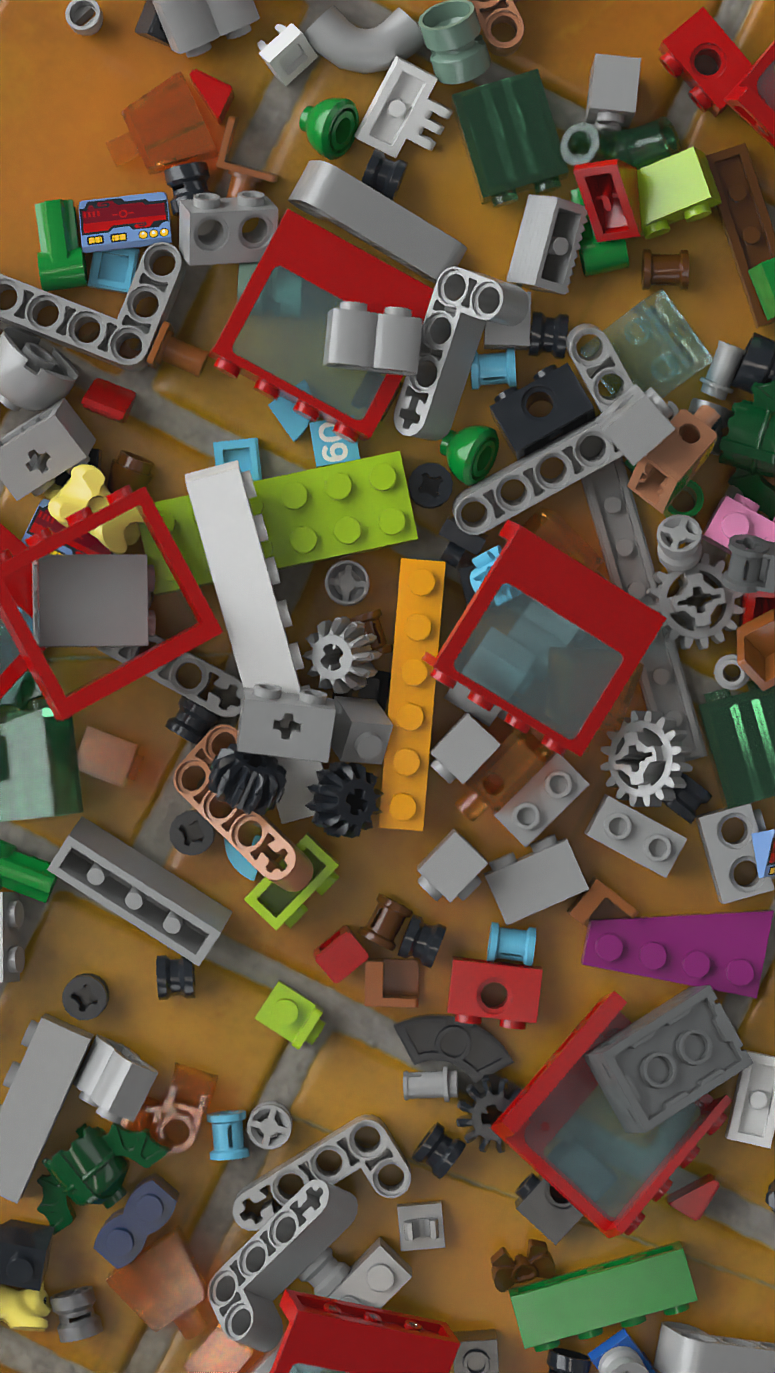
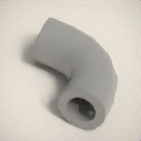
M333 5L303 34L314 50L335 66L362 74L389 70L396 56L406 60L425 44L420 27L399 7L381 24L374 28L364 29L352 24Z

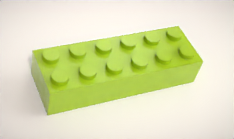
M400 451L253 481L257 497L250 498L249 502L253 516L258 514L263 516L269 540L261 542L265 559L274 557L278 571L418 541ZM189 495L154 502L198 586L214 584ZM139 523L144 551L147 554V565L154 566V595L160 596L181 591L146 524Z

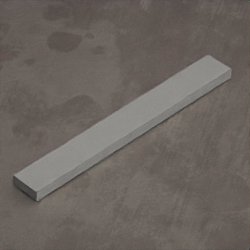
M590 435L584 438L580 444V453L586 457L596 456L603 447L602 438L597 435ZM621 456L585 476L581 481L610 582L647 606L655 604V598L646 595V590L659 587V584L652 577L655 570L632 490L627 487L629 480ZM663 627L657 633L635 670L647 710L663 712V717L675 718L677 722L674 730H686L687 736L681 742L682 746L691 747L693 750L691 754L684 756V762L707 756V752L675 640L669 643L664 641L668 630Z

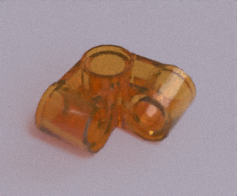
M175 1062L173 1077L164 1103L147 1096L135 1121L132 1122L123 1118L120 1124L130 1131H140L148 1128L151 1137L157 1143L168 1146L169 1152L180 1153L186 1151L196 1142L200 1134L205 1114L209 1110L215 1092L218 1075ZM180 1119L188 1125L190 1132L187 1141L179 1143L170 1139L167 1134V1125L170 1120Z

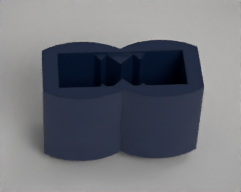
M153 1173L147 1176L134 1188L125 1207L114 1212L105 1221L96 1237L93 1248L116 1269L128 1265L141 1252L148 1235L159 1230L170 1219L180 1193L159 1174Z

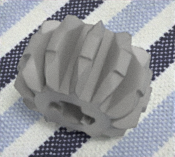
M346 616L337 617L333 622L328 620L317 625L318 633L310 634L306 638L313 650L306 651L302 657L312 660L313 666L307 675L312 677L320 675L319 688L325 690L333 688L334 692L338 694L348 693L351 689L359 690L367 685L366 678L374 677L378 673L371 660L379 659L382 654L371 649V644L377 636L372 633L364 635V622L354 621L351 623L350 619Z

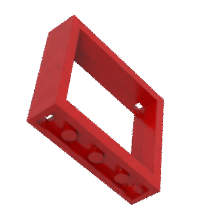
M128 484L105 496L109 503L108 506L93 513L90 506H87L65 518L69 525L67 528L53 534L50 528L47 527L25 539L29 548L14 556H12L9 549L0 553V617L57 721L65 720L223 633L145 486L133 492ZM136 507L198 623L65 695L2 578Z

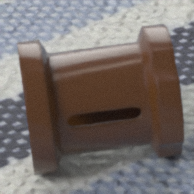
M643 249L641 268L642 289L649 290L652 285L679 286L680 290H688V250H681L679 254H652L650 249Z
M381 609L350 618L351 623L354 621L365 623L364 635L372 633L377 636L371 644L372 650H376L382 655L393 652V645L387 644L379 620L382 616Z
M379 893L376 899L378 902L377 907L366 927H360L358 933L376 944L394 951L396 947L394 939L404 920L410 918L413 911Z

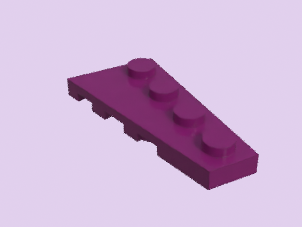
M770 909L692 915L641 916L634 919L632 917L589 919L581 964L690 986L710 985L716 991L757 998L774 911Z

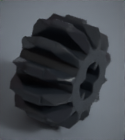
M230 744L228 748L220 750L219 755L215 756L210 767L208 788L217 794L216 799L220 802L228 803L231 805V809L238 808L247 815H250L252 811L258 815H265L268 810H274L285 792L284 786L287 782L285 778L287 771L283 766L278 765L276 757L238 752L237 744Z
M336 761L330 763L328 770L316 771L318 785L312 784L307 787L311 793H314L313 800L305 805L309 810L316 811L311 822L317 827L324 828V832L333 837H359L361 829L373 828L371 815L382 813L375 805L376 800L384 794L379 789L374 788L378 777L373 775V773L366 772V767L362 766V764L354 762L347 764L346 762Z
M487 1076L482 1078V1085L485 1091L481 1094L472 1084L466 1087L467 1093L474 1101L470 1102L459 1099L457 1107L471 1114L458 1117L456 1123L458 1127L472 1126L464 1135V1140L467 1143L474 1141L479 1135L482 1136L479 1142V1150L481 1152H486L489 1148L490 1140H495L498 1153L505 1152L504 1141L490 1129L492 1125L489 1118L482 1119L481 1114L482 1112L487 1114V1106L491 1104H496L498 1111H504L522 1091V1088L516 1087L508 1095L505 1094L508 1088V1079L502 1077L499 1080L497 1090H492L491 1080Z

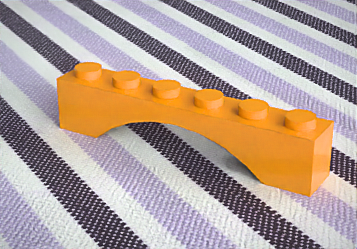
M401 558L388 718L392 722L393 728L384 755L381 792L384 794L380 800V810L382 813H379L378 828L423 831L436 679L430 676L434 667L423 661L422 658L426 652L434 657L438 655L446 562Z

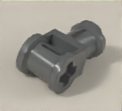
M746 534L730 537L728 548L732 553L729 569L722 576L723 585L728 589L741 593H754L758 591L774 593L775 542L765 541L757 536Z

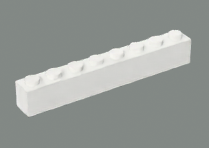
M236 460L185 474V483L243 688L254 689L255 684L266 683L281 687V692L300 694V690L310 689L309 684L300 685L296 671L304 668L298 642L289 644L285 628L293 626L286 599L277 602L273 585L281 583L274 557L265 559L261 542L269 540L262 514L253 516L249 502L250 498L257 497L250 470L241 472L239 462ZM284 713L283 720H280V727L288 728L290 721H293V714ZM270 756L276 757L278 765L283 766L287 771L285 776L287 782L284 786L285 792L280 802L276 804L281 823L284 824L314 816L316 811H311L305 806L313 800L314 793H311L307 787L312 784L318 785L316 771L324 769L322 762Z

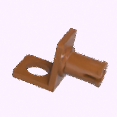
M229 116L216 164V167L227 169L228 174L232 175L226 198L237 197V194L242 191H255L257 182L262 183L263 180L275 183L279 175L228 161L239 117Z
M137 313V315H139L140 317L147 318L146 316ZM164 321L146 360L148 367L156 370L158 365L166 362L199 378L207 363L209 351H204L174 337V329L171 323ZM125 340L120 346L119 352L121 355L133 359L140 354L141 350L131 349Z

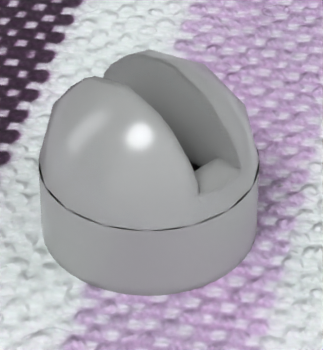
M72 0L66 8V21L77 34L91 36L97 33L103 25V12L95 0ZM95 12L96 15L84 26H82Z

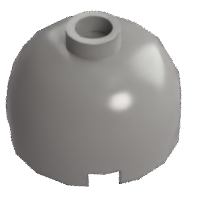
M8 326L0 335V403L13 411H19L21 408L29 411H44L69 394L79 376L78 371L54 347L51 355L37 344L41 338L23 329Z

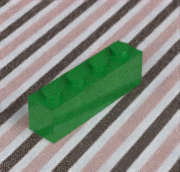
M680 1241L557 1275L551 1279H543L509 1289L524 1348L534 1347L536 1352L556 1348L561 1344L560 1339L577 1335L579 1340L596 1337L604 1332L603 1327L619 1322L621 1327L641 1324L647 1320L646 1315L663 1310L664 1315L678 1314L688 1310L690 1302L698 1300L685 1252Z

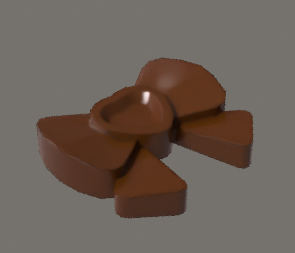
M529 1239L527 1257L518 1254L515 1256V1260H513L505 1247H501L490 1258L492 1278L497 1290L500 1292L507 1291L515 1283H523L536 1277L551 1279L556 1272V1267L546 1242L536 1239Z

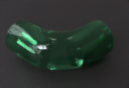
M662 116L643 125L620 131H604L589 123H576L568 128L563 135L560 143V152L563 159L573 167L578 164L620 159L637 167L638 170L681 152V144L670 120Z

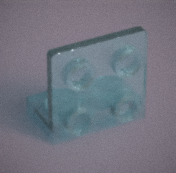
M663 288L642 300L603 330L633 385L637 384L643 392L652 387L661 398H664L686 380L703 370L713 360L712 355ZM598 336L594 337L580 349L584 357H590L597 353L600 346ZM607 374L600 379L611 395L619 391L621 387L620 376Z

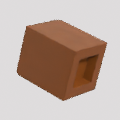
M775 609L737 628V663L762 691L775 685Z
M595 876L588 883L589 890L582 892L567 910L572 917L587 928L589 919L632 917L634 919L639 911Z
M368 958L366 960L364 1006L418 1008V960Z

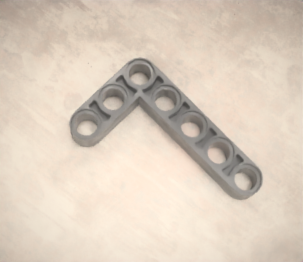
M158 242L149 246L141 258L117 319L0 274V293L5 290L17 292V302L9 310H0V321L123 370L140 371L148 366L146 360L163 322L168 320L185 278V261L177 248L170 243ZM161 256H171L175 259L176 263L175 268L170 274L159 276L153 273V264L156 259ZM146 297L156 298L159 302V307L154 315L147 318L137 315L136 307L140 300ZM47 306L57 307L59 316L54 324L47 327L38 325L37 317L41 309ZM88 322L98 323L101 329L98 338L90 343L81 342L78 337L80 328ZM130 338L139 339L142 342L140 354L133 359L122 358L119 352L122 343Z
M583 323L570 331L566 340L568 354L598 409L603 413L633 386V383L608 337L599 327ZM587 334L598 336L600 346L597 353L590 357H582L577 354L576 345L582 336ZM607 374H616L621 379L619 391L612 396H603L598 391L600 379ZM598 416L477 484L463 490L456 496L453 502L452 512L456 524L463 532L470 535L485 533L620 458L624 454L597 424L595 419ZM590 435L601 437L603 447L600 453L593 457H586L580 453V444L584 438ZM551 457L561 459L564 463V468L558 477L548 479L540 474V467L546 459ZM511 479H517L525 485L522 496L516 500H506L500 494L503 484ZM472 501H478L486 507L484 516L476 522H468L461 517L463 507Z

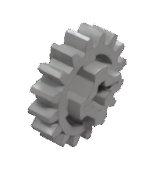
M703 553L698 564L690 570L681 572L666 568L668 574L660 571L654 573L652 577L659 584V587L647 589L646 595L655 598V604L649 607L667 618L661 627H665L668 630L664 639L665 642H672L679 637L681 638V649L686 650L691 647L693 640H695L698 649L703 650L708 648V637L716 644L725 641L722 629L730 632L736 630L738 626L730 618L734 615L743 614V608L734 605V599L741 597L744 593L733 591L723 585L722 571L725 566L723 560L711 566L709 565V554ZM702 574L712 579L718 588L714 589L704 582ZM680 576L678 591L673 597L667 598L671 584ZM692 595L694 597H702V599H712L703 603L697 609L695 606H688L687 604L678 605V603ZM722 605L719 618L710 627L709 624L712 623L710 615L716 606ZM676 614L686 621L687 629L677 624L671 615Z
M635 710L631 711V718H618L617 722L620 730H608L606 733L609 739L612 740L611 746L601 747V752L609 755V761L601 765V770L610 771L612 775L605 783L606 786L618 787L616 798L618 800H629L630 806L661 807L662 801L675 800L673 788H685L687 785L684 779L681 778L682 772L692 771V766L684 762V756L691 754L693 750L691 747H683L681 743L687 736L686 730H674L677 720L673 717H663V712Z

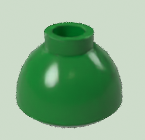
M340 97L329 98L319 102L315 107L307 106L300 116L299 126L303 132H306L307 139L315 151L327 159L336 160L343 156L352 146L359 126V115L356 105L352 100Z
M480 425L465 427L458 432L450 430L443 437L440 444V453L447 457V463L451 472L460 482L467 486H473L487 476L496 460L499 449V439L496 430Z

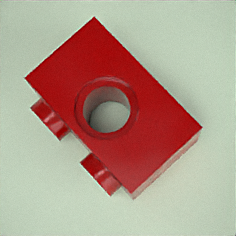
M704 7L699 9L661 42L658 49L662 54L659 60L666 71L675 79L681 76L691 88L688 95L693 103L703 113L710 110L715 118L729 107L724 98L752 67L750 61ZM701 55L712 57L717 63V72L712 75L699 73L695 68L694 59Z
M453 956L446 1008L447 1013L455 1014V1021L460 1023L481 1024L482 1017L500 1019V1027L525 1030L526 1022L537 1023L543 969L541 966L535 965L525 966L524 964L501 961L487 962L484 959ZM498 982L506 988V997L499 1005H488L481 999L482 989L488 983Z

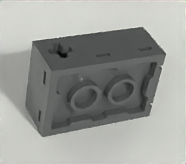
M710 985L688 987L583 1054L586 1063L625 1133H647L753 1064L748 1052L741 1050V1047L744 1045L720 1003L714 1002L718 998Z

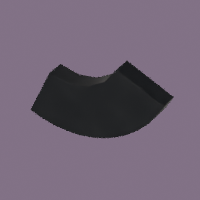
M424 1014L393 1024L414 1065L429 1060L450 1062L463 1069L471 1080L476 1083L482 1080L483 1077H487L514 1062L505 1047L490 1032L477 1024L456 1022L455 1016Z

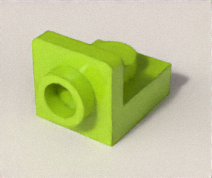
M281 980L277 982L254 1018L290 1041L291 1045L298 1050L304 1042L313 1045L326 1022L319 1019L323 1014L324 1008Z

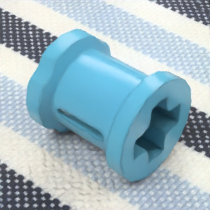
M514 347L507 348L505 353L478 354L476 351L470 369L472 390L479 389L481 385L508 384L510 388L517 386Z
M491 922L487 962H494L496 958L523 961L525 966H532L536 943V928L529 927L527 930L500 927L499 922Z
M245 1110L217 1111L206 1115L207 1122L212 1123L214 1150L210 1151V1160H235L250 1156L249 1148L244 1146L242 1121L247 1118Z

